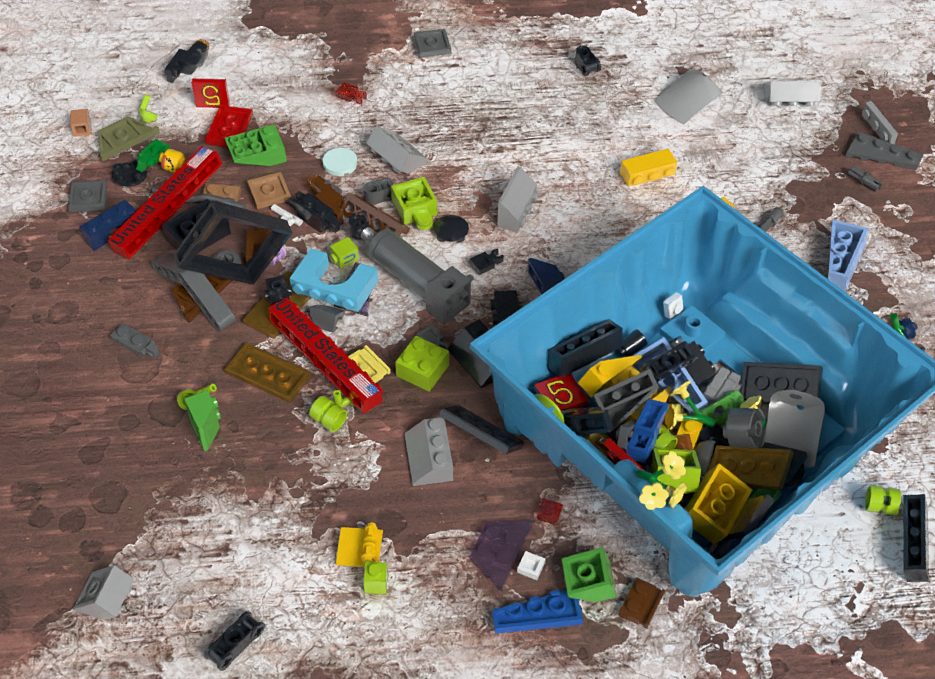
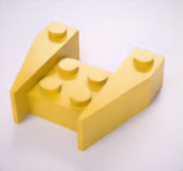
M636 355L600 361L591 367L578 383L590 397H593L594 394L601 390H605L640 374L634 366L640 361L642 356ZM668 387L660 394L656 392L649 399L665 403L672 388ZM646 402L631 414L623 424L632 419L638 420Z

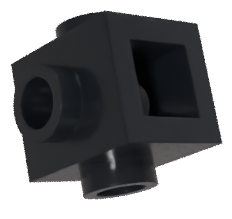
M284 275L265 279L267 290H264L265 299L270 301L271 306L285 298L290 300L289 296H292V290L290 285H286Z

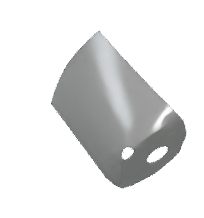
M690 69L654 101L668 115L684 125L700 110L721 95L723 91L703 72Z
M782 390L774 393L770 398L765 442L806 451L808 457L803 463L804 467H815L824 416V402L810 394L797 390ZM796 394L801 396L802 399H793L789 395ZM797 405L804 406V409L799 410Z

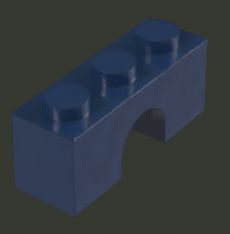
M123 200L81 225L80 230L84 242L94 251L108 243L109 232L114 227L118 226L120 228L136 212V209L126 200Z

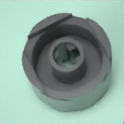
M755 408L729 409L727 413V426L723 428V436L728 438L730 446L762 448L766 439V428H763L762 421H766L763 411Z

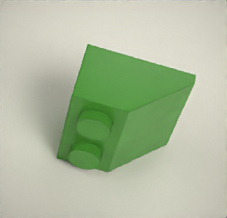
M208 390L185 398V403L191 425L203 450L207 451L220 428L218 420L221 419V416L217 409L218 403L214 396L211 397Z
M603 547L562 558L569 598L599 602L617 597L610 559Z

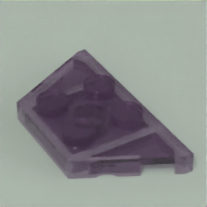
M531 520L486 522L470 555V561L480 568L487 579L490 578L501 592L533 525Z

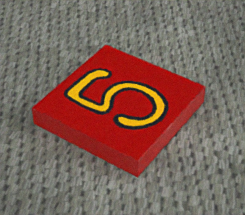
M192 78L191 83L196 108H219L220 105L230 106L226 79Z
M571 373L562 378L558 376L534 384L536 393L551 399L562 413L566 409L581 408L588 405V398Z

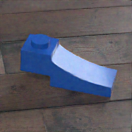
M652 399L647 400L634 426V434L627 446V454L634 461L648 464L659 430L668 411V403Z

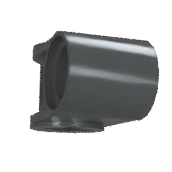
M385 177L366 183L364 185V200L372 205L392 200V179Z

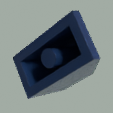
M534 258L528 259L527 271L541 295L565 279L564 274L558 270L556 265Z

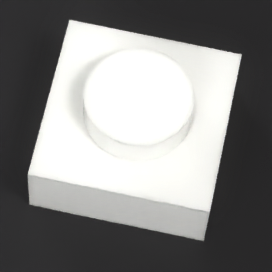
M676 292L663 302L665 317L671 319L683 310L681 294Z
M525 551L517 568V573L537 580L545 564V558Z

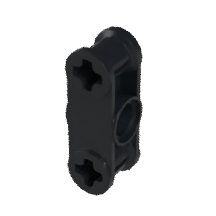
M684 341L657 358L647 361L639 370L644 372L650 369L658 383L681 368L689 366L698 357L693 355L687 346V341ZM665 361L670 362L672 366L667 365Z
M245 611L215 642L207 647L203 657L214 662L218 670L224 671L238 655L263 633L266 626L265 623L257 621L252 617L250 611ZM233 639H239L237 642H230Z

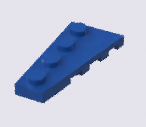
M557 589L551 591L550 595L541 598L536 596L522 604L517 602L492 610L495 634L583 624L579 599L569 598L567 589L562 591Z

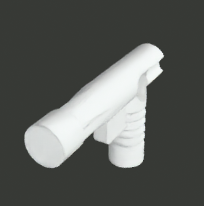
M276 204L272 205L271 210L282 216L281 219L287 220L290 226L294 223L300 226L303 223L302 219Z

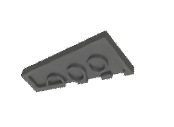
M857 132L846 153V158L855 156L860 157V160L863 161L868 159L877 160L879 164L893 163L896 167L917 170L923 158V154L861 132Z

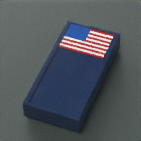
M737 538L717 542L711 545L707 553L718 560L737 547L740 542Z

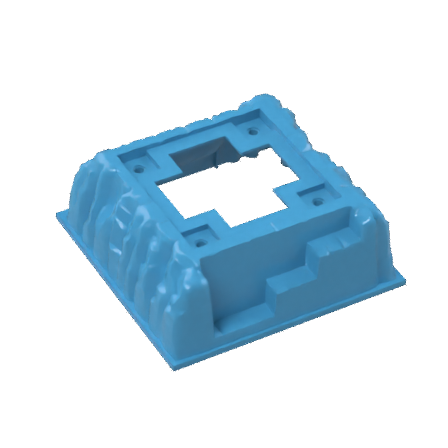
M704 185L470 343V349L489 366V370L493 374L495 399L501 418L504 420L505 431L515 435L523 434L533 441L534 446L543 454H548L549 459L557 468L568 459L578 467L581 473L590 478L595 486L601 491L608 493L649 534L670 551L668 563L669 580L672 586L677 588L682 594L690 597H698L700 594L717 588L732 573L735 567L746 561L753 551L760 545L768 543L793 514L804 513L821 492L826 491L839 477L842 478L851 471L863 455H867L869 450H872L876 444H879L886 435L891 434L905 418L935 393V360ZM677 292L682 295L683 310L669 319L665 317L663 302ZM610 319L623 328L622 339L636 329L644 335L648 345L640 351L663 337L669 342L681 336L682 342L687 341L689 344L695 341L697 345L700 344L705 351L704 356L707 361L710 360L713 364H716L718 361L722 362L732 372L740 375L741 379L744 362L822 366L820 400L824 402V416L815 467L805 468L802 480L796 485L779 490L782 495L767 510L754 531L745 537L737 538L740 544L723 558L716 560L707 553L712 543L693 529L691 515L685 510L690 500L685 499L686 504L684 508L678 503L674 508H671L669 505L671 496L669 495L665 500L666 504L664 507H656L653 510L647 509L645 504L640 502L639 496L643 493L642 488L645 485H649V482L637 477V472L640 469L628 459L619 461L615 465L591 442L584 438L586 435H576L575 431L569 429L566 426L570 425L569 421H564L563 423L553 414V406L549 409L546 408L534 396L537 394L534 390V384L558 377L556 373L549 369L550 348ZM615 350L571 374L578 383L585 373L600 361L623 357L618 350ZM580 386L589 400L588 405L584 407H597L593 397H590ZM797 405V408L799 410L804 409V406ZM617 430L614 431L611 435L609 432L605 434H607L609 437L615 440Z

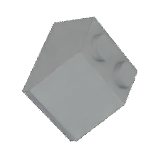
M115 565L92 572L73 610L103 620L116 617L122 610V603L125 597L132 590L131 585L134 578Z

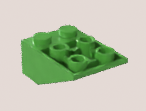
M275 124L225 138L234 163L273 166L287 162L285 148Z

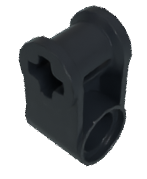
M584 45L578 46L574 63L581 70L582 74L588 76L591 72L601 71V63L590 48Z

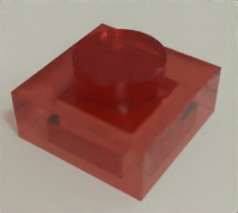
M544 498L538 511L537 519L557 526L564 504Z

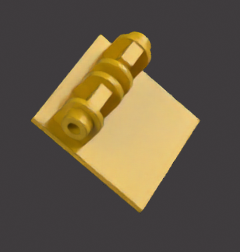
M368 523L365 529L341 527L336 565L365 567V562H379L383 530H379L375 523Z

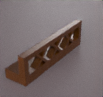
M349 192L340 207L344 215L349 218L366 211L368 215L367 223L377 233L384 229L393 228L396 230L395 234L400 237L401 233L408 234L410 227L358 195ZM351 202L354 204L355 211L349 213L346 211V208ZM379 219L382 228L375 229L373 221Z

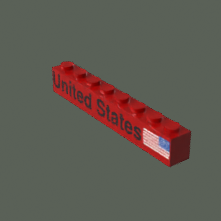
M201 146L107 240L113 252L130 260L162 227V224L167 222L222 165L218 153Z
M285 298L268 308L269 321L363 414L382 403L383 390L381 386L375 383L366 371H362L353 359L351 360L345 351L333 342L331 337L326 336L321 328L310 320L307 314L299 310L296 303H292L288 298Z

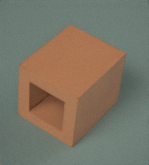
M88 109L71 110L70 125L74 137L91 135V119Z

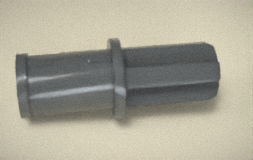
M852 166L848 172L849 175L859 180L862 185L865 184L876 192L883 184L882 181L871 176L870 172L866 173L856 166Z
M775 207L769 215L764 216L763 221L758 227L767 232L784 215L783 210Z

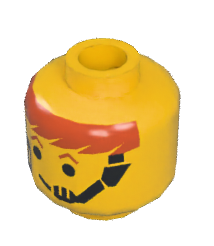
M167 149L159 157L162 169L171 173H175L187 161L182 152L173 149Z

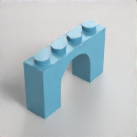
M311 248L290 277L292 291L359 312L379 281L377 268L360 263L347 281L336 285L321 282L320 279L329 267L328 255L325 252Z

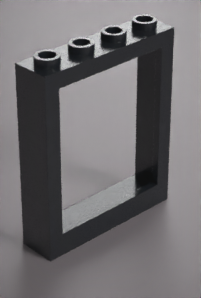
M212 200L174 253V258L180 269L254 285L293 232L288 221L285 219ZM222 218L271 230L270 234L246 265L197 254Z

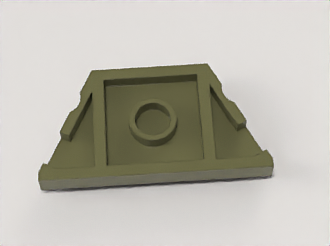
M127 116L99 130L101 160L105 161L159 134V127H149L146 122Z

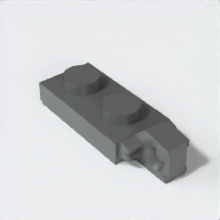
M124 323L110 335L112 341L140 357L147 354L156 359L160 355L159 347L155 345L152 339Z

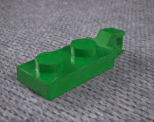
M154 139L139 153L136 170L143 172L148 166H154L159 162L161 153H165L171 146L158 139Z

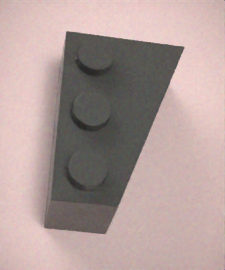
M650 369L593 395L597 407L600 406L602 410L608 409L614 427L609 432L610 435L658 391L659 386Z

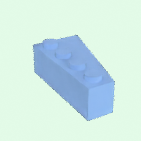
M833 220L828 280L846 292L865 248L868 228Z
M665 337L634 355L642 356L640 361L634 366L637 370L647 361L655 359L672 349ZM665 361L667 365L672 366L670 362ZM685 367L657 383L661 392L671 387L670 393H672L682 384L691 380L686 389L690 394L689 398L698 410L707 407V400ZM680 394L668 396L674 404H680L681 409L687 415L691 416L695 413L686 399L683 400Z

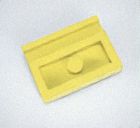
M367 345L364 346V349H359L348 356L357 363L362 371H366L375 383L383 379L384 375L390 374V368Z

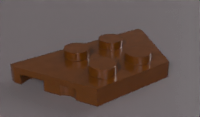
M204 274L218 294L233 281ZM178 284L171 290L172 295L186 320L190 323L202 310L184 286Z

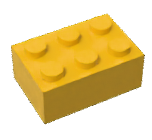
M717 464L705 474L699 485L698 492L694 493L685 508L691 515L693 529L713 545L725 538L751 494L752 489L721 464Z

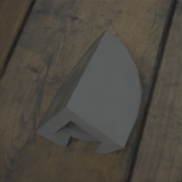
M324 305L310 306V315L316 325L332 333L338 329L336 324L339 319L343 320L344 310Z
M706 440L700 442L693 449L696 452L701 467L700 476L704 477L708 472L715 441Z

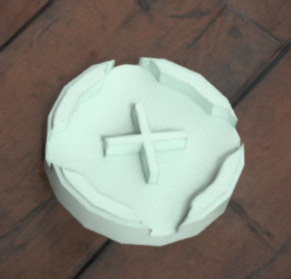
M334 148L324 155L323 166L326 172L333 176H344V174L348 172L350 174L356 169L357 157L352 150L347 148Z

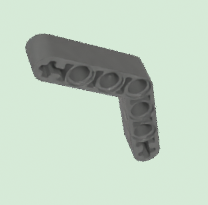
M168 251L151 261L153 268L159 275L184 286L218 332L236 322L232 311L203 273L178 268L174 254Z

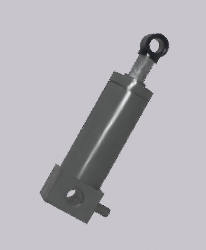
M356 214L349 218L350 236L353 239H364L368 242V256L425 299L426 311L444 325L471 304V282L474 280L471 274L465 276L453 266L449 267L446 271L390 229H384L378 233L375 232L367 224V219L363 215Z

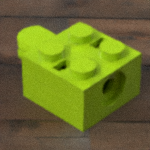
M425 177L392 185V202L403 224L415 222L420 230L430 229L433 225V216L437 215V199Z

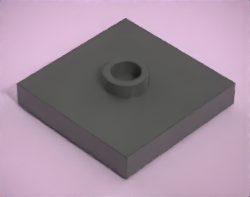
M445 29L414 33L420 58L451 54V46Z
M107 180L71 182L69 212L106 210Z

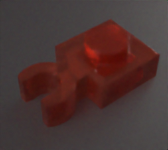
M344 82L336 91V97L348 102L355 100L357 104H362V98L367 99V93L359 91L358 87Z

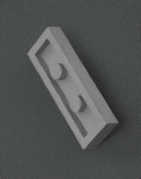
M872 101L865 102L862 111L863 118L881 140L895 144L898 135L896 130Z

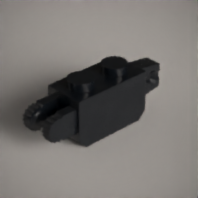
M298 191L295 193L298 201L292 197L287 199V203L297 211L298 217L321 233L329 229L337 233L341 229L340 222L334 215V210L311 194H304Z

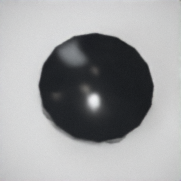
M137 160L123 164L116 163L113 166L112 179L120 186H136L145 181L147 170L143 172L136 170Z
M445 215L435 222L433 229L438 241H456L460 243L465 240V236L469 231V225L460 216Z

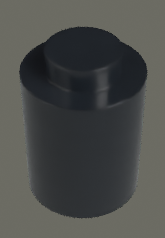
M636 329L622 339V347L617 350L622 357H630L648 345V342L644 335Z

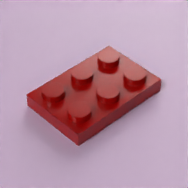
M220 105L205 138L206 144L228 147L225 138L247 131L253 116V109Z

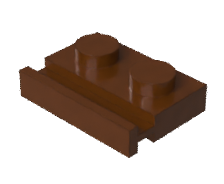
M636 577L618 616L637 625L641 624L645 626L644 628L648 629L665 590H660L655 585Z

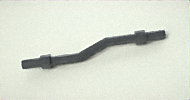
M153 186L152 193H155L159 187ZM209 193L191 196L186 201V203H195L209 199L210 201L214 200L246 209V204L237 202L233 198H223Z

